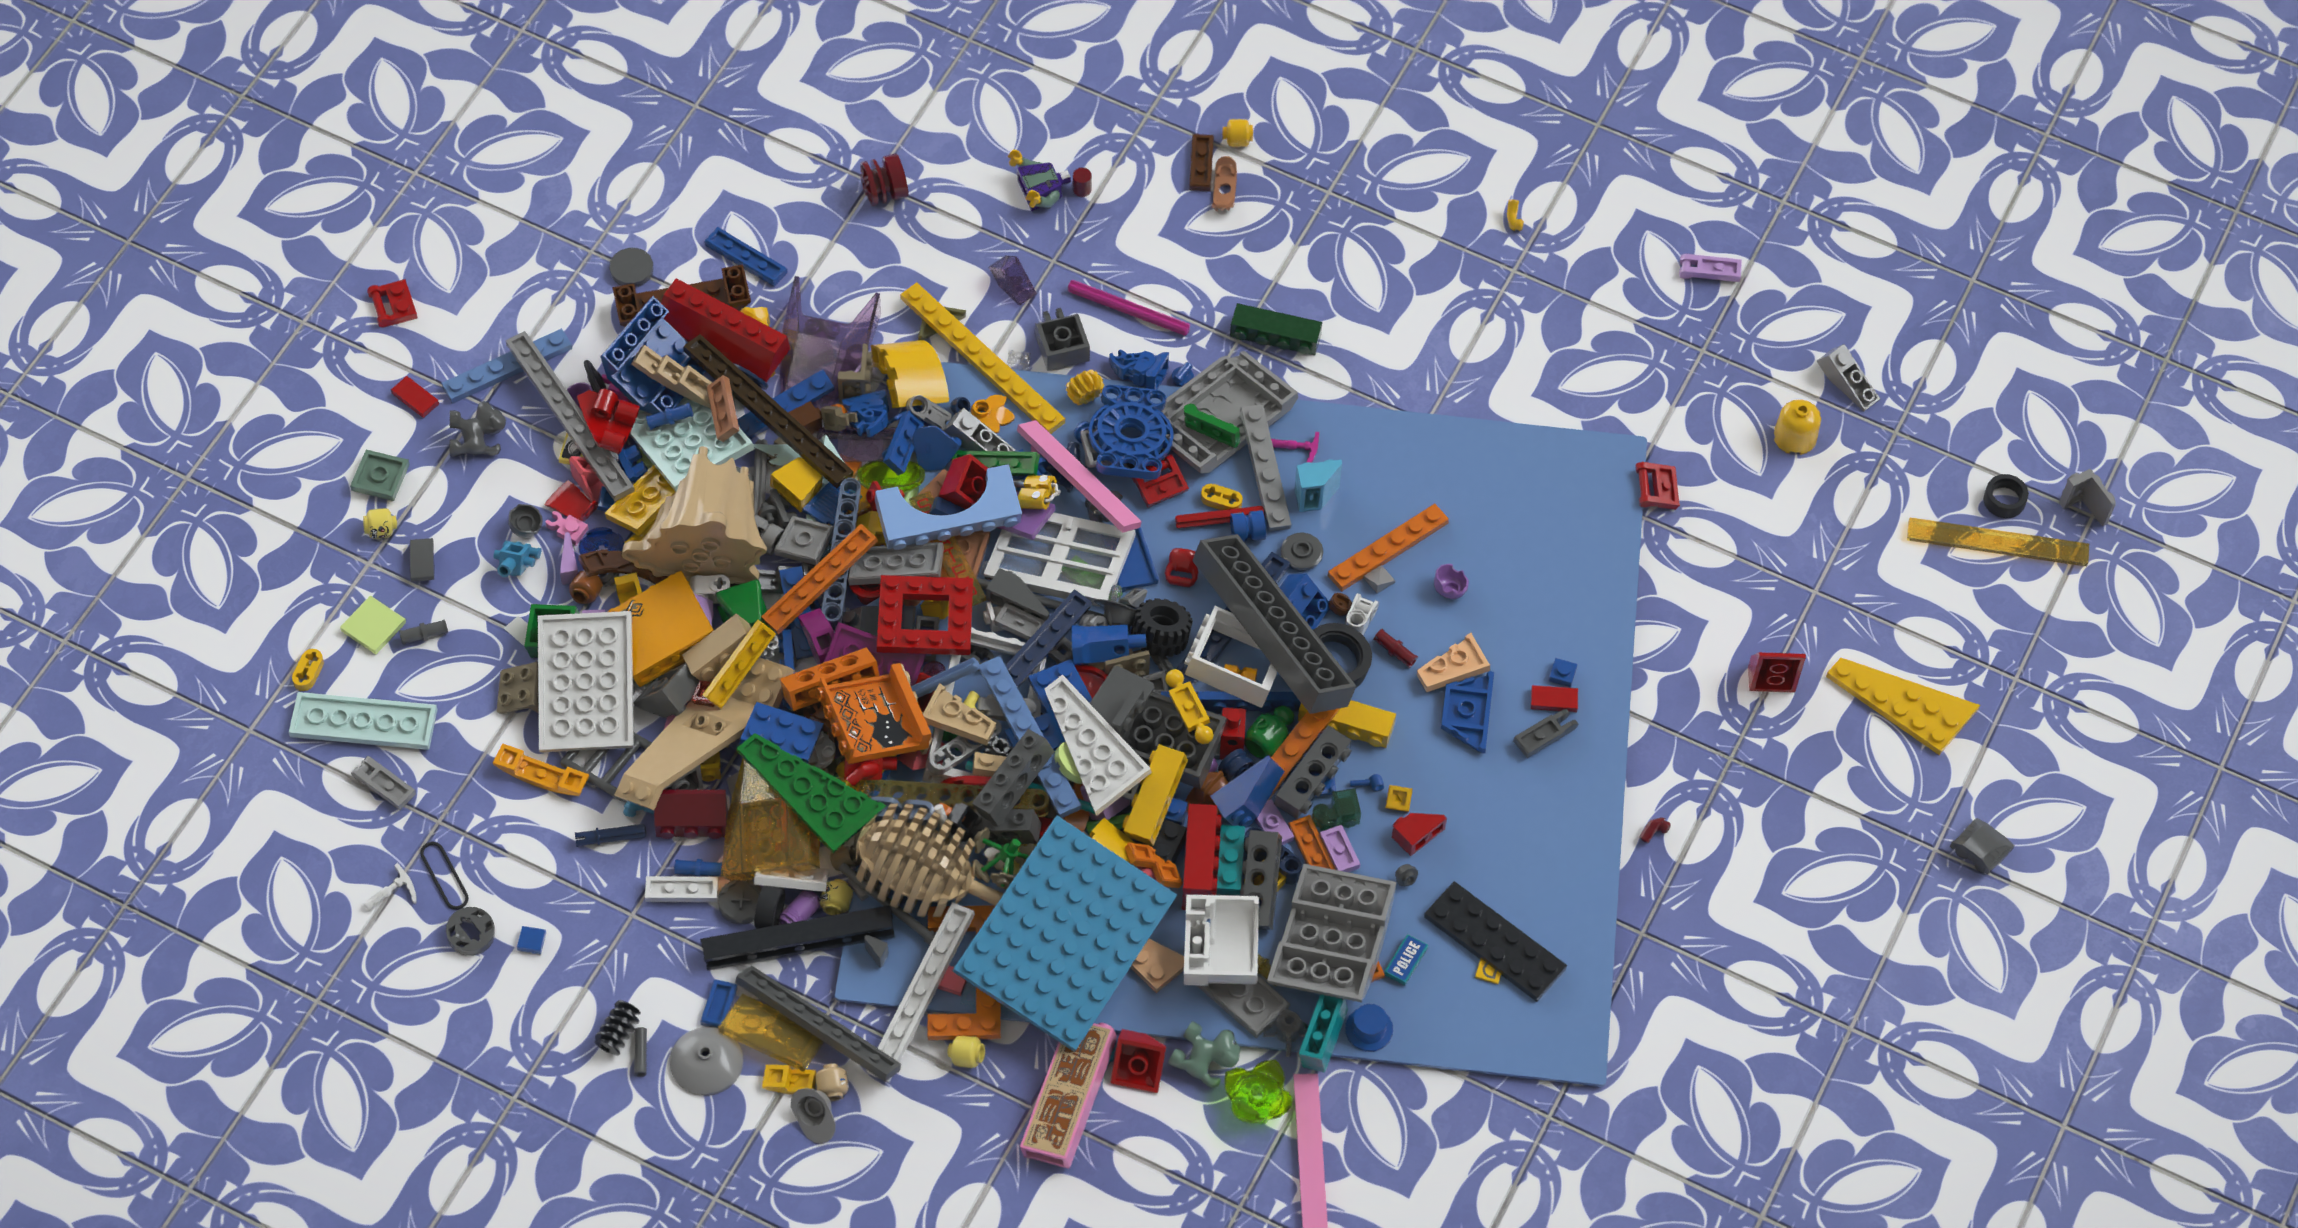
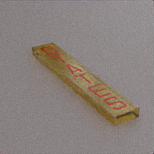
M930 491L909 499L912 507L929 514L934 501ZM951 536L950 539L939 541L938 539L931 540L930 543L943 542L942 566L948 577L973 578L972 606L986 601V596L955 537Z

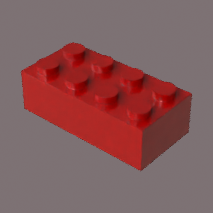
M1189 804L1182 910H1186V895H1216L1221 815L1217 814V805Z

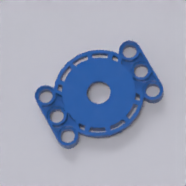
M1120 385L1105 386L1101 394V401L1104 406L1095 412L1088 429L1091 445L1099 454L1096 461V469L1105 475L1148 480L1157 479L1160 477L1162 470L1161 460L1171 450L1174 438L1172 425L1169 419L1161 412L1165 408L1166 395L1164 392L1155 389ZM1108 393H1113V394H1115L1117 397L1114 398V399H1111V398H1108V397L1106 396V394H1108ZM1137 396L1139 400L1131 401L1128 397ZM1157 398L1161 400V403L1155 404L1150 400ZM1093 425L1097 426V429L1094 433L1092 430ZM1126 427H1133L1139 430L1142 436L1139 438H1128L1122 435L1120 431ZM1166 434H1169V441L1166 438ZM1162 448H1165V450L1161 454H1159ZM1101 461H1110L1112 465L1104 466L1101 464ZM1131 463L1135 467L1132 469H1128L1124 467L1123 464ZM1146 466H1155L1157 470L1149 471L1146 469Z

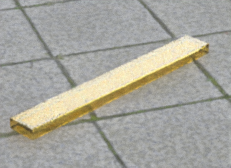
M1911 517L1908 520V541L2087 567L2089 562V543Z

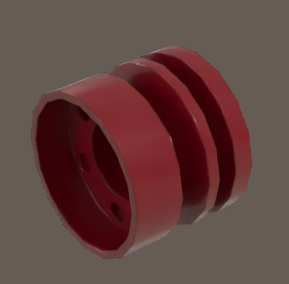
M897 153L883 156L882 167H879L875 159H871V169L867 161L860 163L862 187L872 206L878 205V196L883 204L886 203L887 192L890 193L894 201L909 196L905 172Z

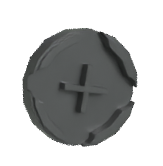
M626 248L618 251L612 257L609 269L613 280L619 285L634 283V285L641 286L649 281L653 275V261L645 250Z
M736 879L725 884L718 895L719 912L723 918L730 923L738 925L753 922L757 901L762 890L760 885H755L754 881L748 879L746 881Z

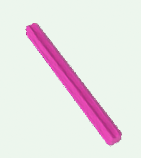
M1071 280L1068 285V292L1184 336L1190 330V324L1078 281Z

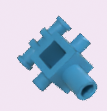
M505 540L503 548L495 550L493 555L494 559L499 560L498 574L502 577H508L509 575L521 576L528 567H534L535 558H540L542 549L533 548L531 544L527 543L523 545L518 541L514 543Z

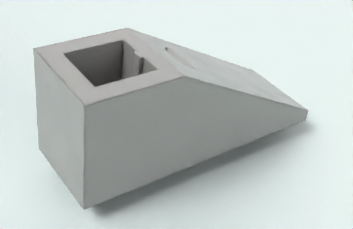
M1845 344L1831 349L1816 360L1827 378L1862 411H1865L1880 400V397Z
M965 408L957 412L943 430L949 436L960 438L962 441L961 447L969 451L1016 450Z

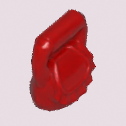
M1183 548L1171 550L1169 563L1165 569L1166 581L1170 585L1190 588L1195 584L1199 574L1198 567L1193 562L1196 551ZM1173 570L1176 572H1187L1192 574V579L1172 576L1170 574Z

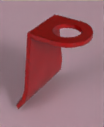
M568 480L548 498L544 505L557 510L567 517L571 515L585 522L597 509L598 502L596 500L591 502L575 484Z

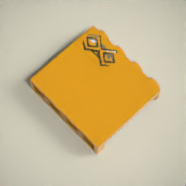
M681 570L671 574L656 585L650 586L642 593L629 598L621 605L607 611L632 612L633 679L639 687L684 663L685 660L682 655L714 631Z

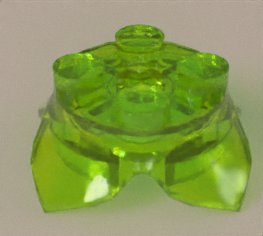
M1277 1060L1262 1061L1251 1071L1243 1068H1234L1225 1072L1224 1088L1232 1104V1113L1240 1121L1252 1124H1265L1269 1120L1283 1116L1292 1108V1096L1290 1092L1284 1089L1285 1075ZM1261 1094L1262 1098L1256 1099L1254 1096Z

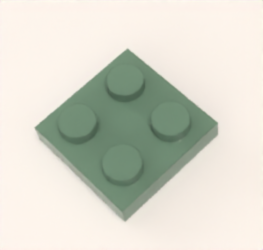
M366 449L350 485L351 491L394 501L410 465L409 460Z

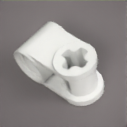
M721 574L712 576L696 575L689 579V585L694 594L713 601V604H718L716 593L730 588V581L727 576Z
M1357 593L1347 614L1345 625L1353 627L1364 635L1377 612L1379 602L1376 600L1372 602L1362 598L1361 594Z

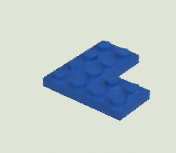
M1071 659L1028 676V680L1046 713L1034 719L1044 738L1047 739L1054 750V755L1057 748L1066 741L1044 688L1063 675L1089 703L1092 700ZM1008 728L1005 730V735L1010 745L1014 748L1018 740L1012 729Z

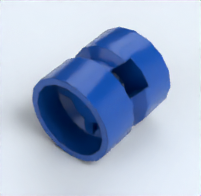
M1262 510L1250 511L1248 515H1245L1243 512L1230 514L1231 535L1238 534L1243 542H1246L1248 538H1251L1253 541L1266 539V525Z

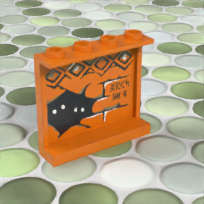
M900 663L892 664L887 675L827 685L824 677H820L819 687L816 688V697L819 702H822L824 716L826 719H829L832 734L834 737H837L840 753L845 756L848 764L929 748L932 733Z

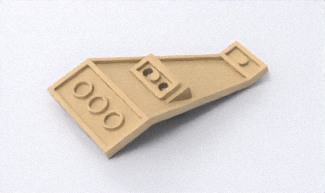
M759 657L722 709L702 695L716 677L715 675L704 684L703 688L697 693L698 695L685 706L686 709L671 721L623 774L614 796L654 810L665 787L723 748H728L729 744L742 736L756 702L778 709L784 696L780 678L793 674L795 670Z

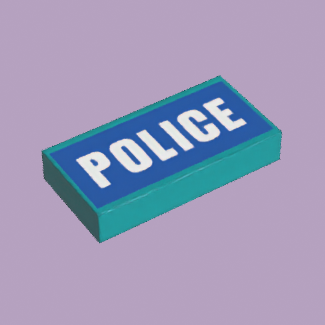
M1407 934L1384 972L1385 976L1405 986L1427 951L1428 945Z

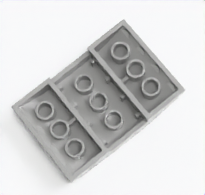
M1303 864L1292 899V909L1282 941H1279L1267 983L1362 1002L1372 981L1382 950L1393 905L1396 882Z

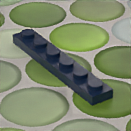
M1074 589L1005 665L1017 688L1022 685L1028 676L1072 629V625H1075L1091 608L1093 602Z

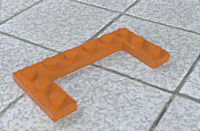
M995 905L963 906L973 910L975 913L966 932L976 931L977 935L995 908ZM930 906L928 910L929 931H938L950 906H946L941 917H933L937 906ZM976 987V1013L928 1014V1040H954L957 1036L1001 1039V1003Z

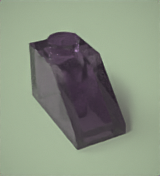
M1005 255L989 266L999 287L1018 305H1022L1037 294L1017 256Z

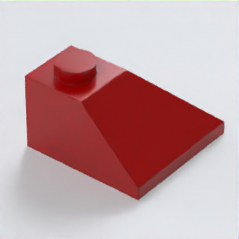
M1122 1029L1117 1041L1110 1084L1158 1093L1166 1046L1146 1033Z

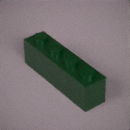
M1237 303L1231 322L1230 337L1316 356L1323 322Z

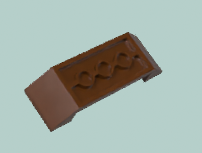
M743 265L721 268L722 279L689 284L738 311H741L751 303ZM634 283L612 287L620 325L626 327L652 296L661 303L663 295L668 288L636 293Z

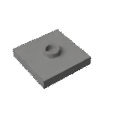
M792 516L774 549L775 555L817 565L833 536L834 526Z

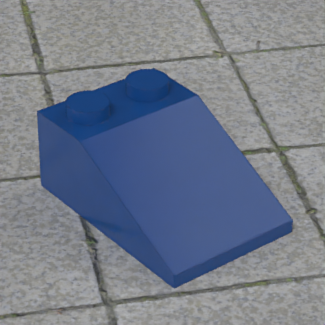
M1268 755L1212 794L1211 798L1229 823L1233 826H1245L1247 828L1260 815L1285 771Z

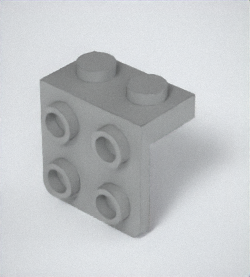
M2091 468L2080 474L2074 473L2067 479V484L2062 491L2059 501L2063 509L2083 501L2101 526L2108 523L2116 505L2113 494L2107 491L2100 477L2095 475Z

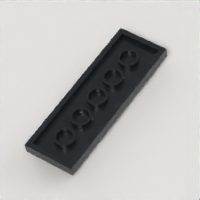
M1455 881L1424 914V918L1476 957L1483 959L1500 972L1504 978L1536 1002L1567 968V964Z

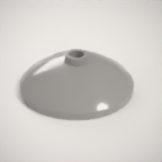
M701 1027L687 1032L676 1042L670 1055V1069L673 1078L684 1090L696 1095H714L727 1090L736 1082L743 1068V1053L737 1040L728 1032L715 1027ZM703 1052L710 1053L708 1056L701 1055Z

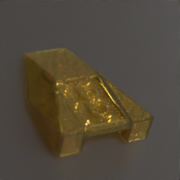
M742 758L728 811L721 877L729 881H745L747 879H754L756 872H768L787 868L797 872L820 869L819 838Z

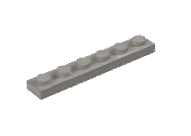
M1263 404L1241 407L1240 414L1268 532L1290 529L1291 520Z

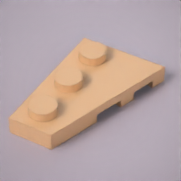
M1469 633L1465 636V640L1458 645L1455 643L1449 647L1448 652L1442 656L1435 657L1418 669L1417 677L1427 693L1444 687L1446 684L1459 682L1490 671V664L1472 633Z

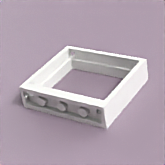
M1215 606L1211 615H1205L1184 663L1188 665L1185 675L1262 708L1277 674V670L1272 664L1268 668L1263 683L1259 684L1200 658L1212 629L1261 650L1233 613Z

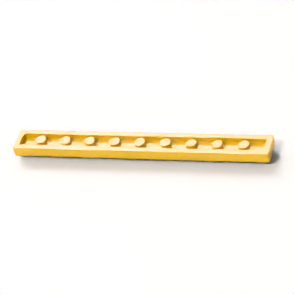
M916 282L900 294V299L1032 421L1036 420L1050 434L1065 424V418L921 285Z

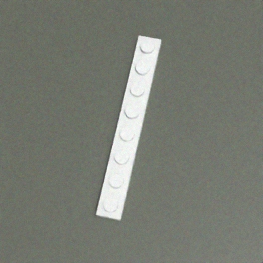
M953 902L951 903L878 1046V1049L899 1063L975 915L973 910ZM866 1070L868 1074L877 1077L868 1070Z

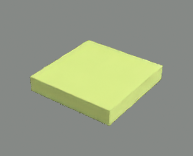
M370 595L340 626V630L376 655L406 624V619Z

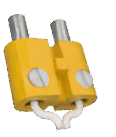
M1028 475L1025 480H1013L1015 487L1021 488L1018 495L1021 509H1047L1054 497L1059 496L1061 490H1058L1055 476Z

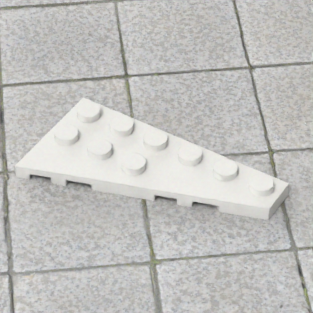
M1061 675L1044 690L1097 816L1151 774V768L1078 690Z

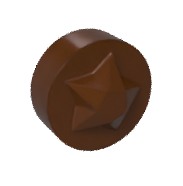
M1335 593L1330 598L1328 605L1335 614L1345 616L1348 614L1352 602L1345 594Z

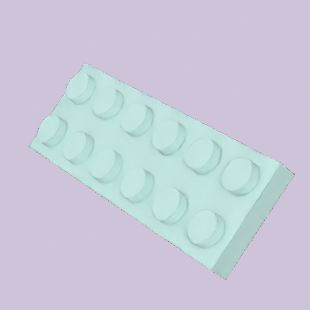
M298 692L289 735L295 738L429 750L437 714V705Z

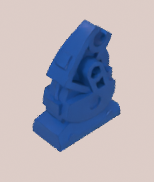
M1118 350V356L1109 353V363L1114 373L1120 379H1129L1133 381L1134 385L1140 387L1146 385V389L1158 390L1169 371V352H1162L1155 356L1148 351L1126 353L1123 350Z
M885 389L842 400L843 406L848 411L847 413H857L858 422L849 423L857 429L858 436H862V433L866 432L867 437H872L888 425V411L890 410Z

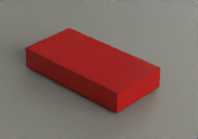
M408 376L404 377L391 389V393L422 418L426 417L439 405L437 398Z
M1532 685L1531 709L1548 711L1567 709L1569 712H1577L1578 688Z

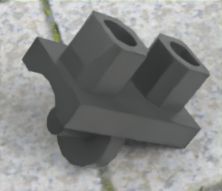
M770 489V496L761 504L762 508L758 511V516L768 520V524H775L785 530L792 516L797 517L796 512L786 513L785 510L789 509L791 504L778 494L777 489Z

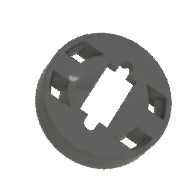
M478 907L459 909L451 915L447 922V940L450 946L462 955L473 956L483 953L492 945L495 938L493 919L485 910ZM462 918L466 921L470 919L481 933L478 935L479 941L475 938L471 940L460 926ZM491 926V929L486 932V928ZM455 931V935L451 937L450 933Z

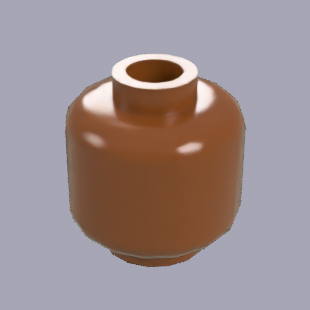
M584 570L580 571L570 583L569 593L575 602L591 604L602 590V580L598 575L588 577Z

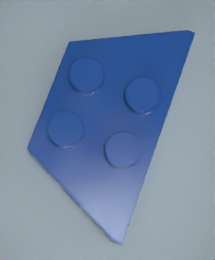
M1492 671L1487 672L1486 676L1476 679L1473 676L1461 682L1456 681L1446 684L1441 729L1481 753L1486 751L1494 672Z

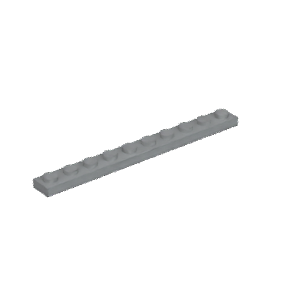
M526 331L505 340L508 349L613 500L617 501L634 492L633 484L610 451L597 446L587 427L582 411Z

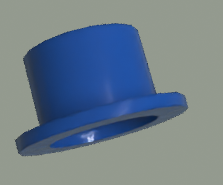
M1365 1004L1349 1015L1345 1023V1034L1355 1048L1374 1052L1383 1049L1390 1042L1393 1035V1024L1385 1010L1380 1006Z

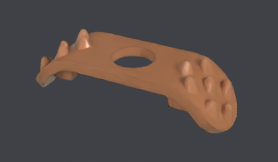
M1229 156L1219 158L1215 164V184L1212 208L1215 211H1218V209L1223 211L1225 208L1229 211L1235 204L1237 164ZM1224 185L1231 187L1230 192L1226 194L1220 193L1219 189Z

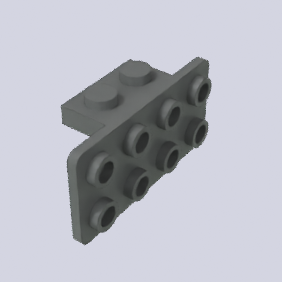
M1115 666L1090 704L1123 738L1125 733L1131 729L1138 713L1140 714L1144 709L1146 701L1154 691V684L1126 669Z

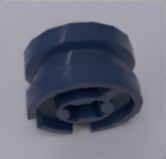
M1237 749L1222 760L1218 771H1222L1227 781L1231 782L1255 765V762L1251 758H1247V754L1243 749Z

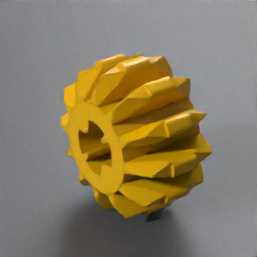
M1092 369L1083 371L1071 378L1070 382L1066 384V391L1074 404L1082 405L1099 397L1105 385L1097 371Z

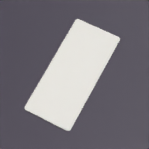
M517 616L504 629L524 646L528 623Z

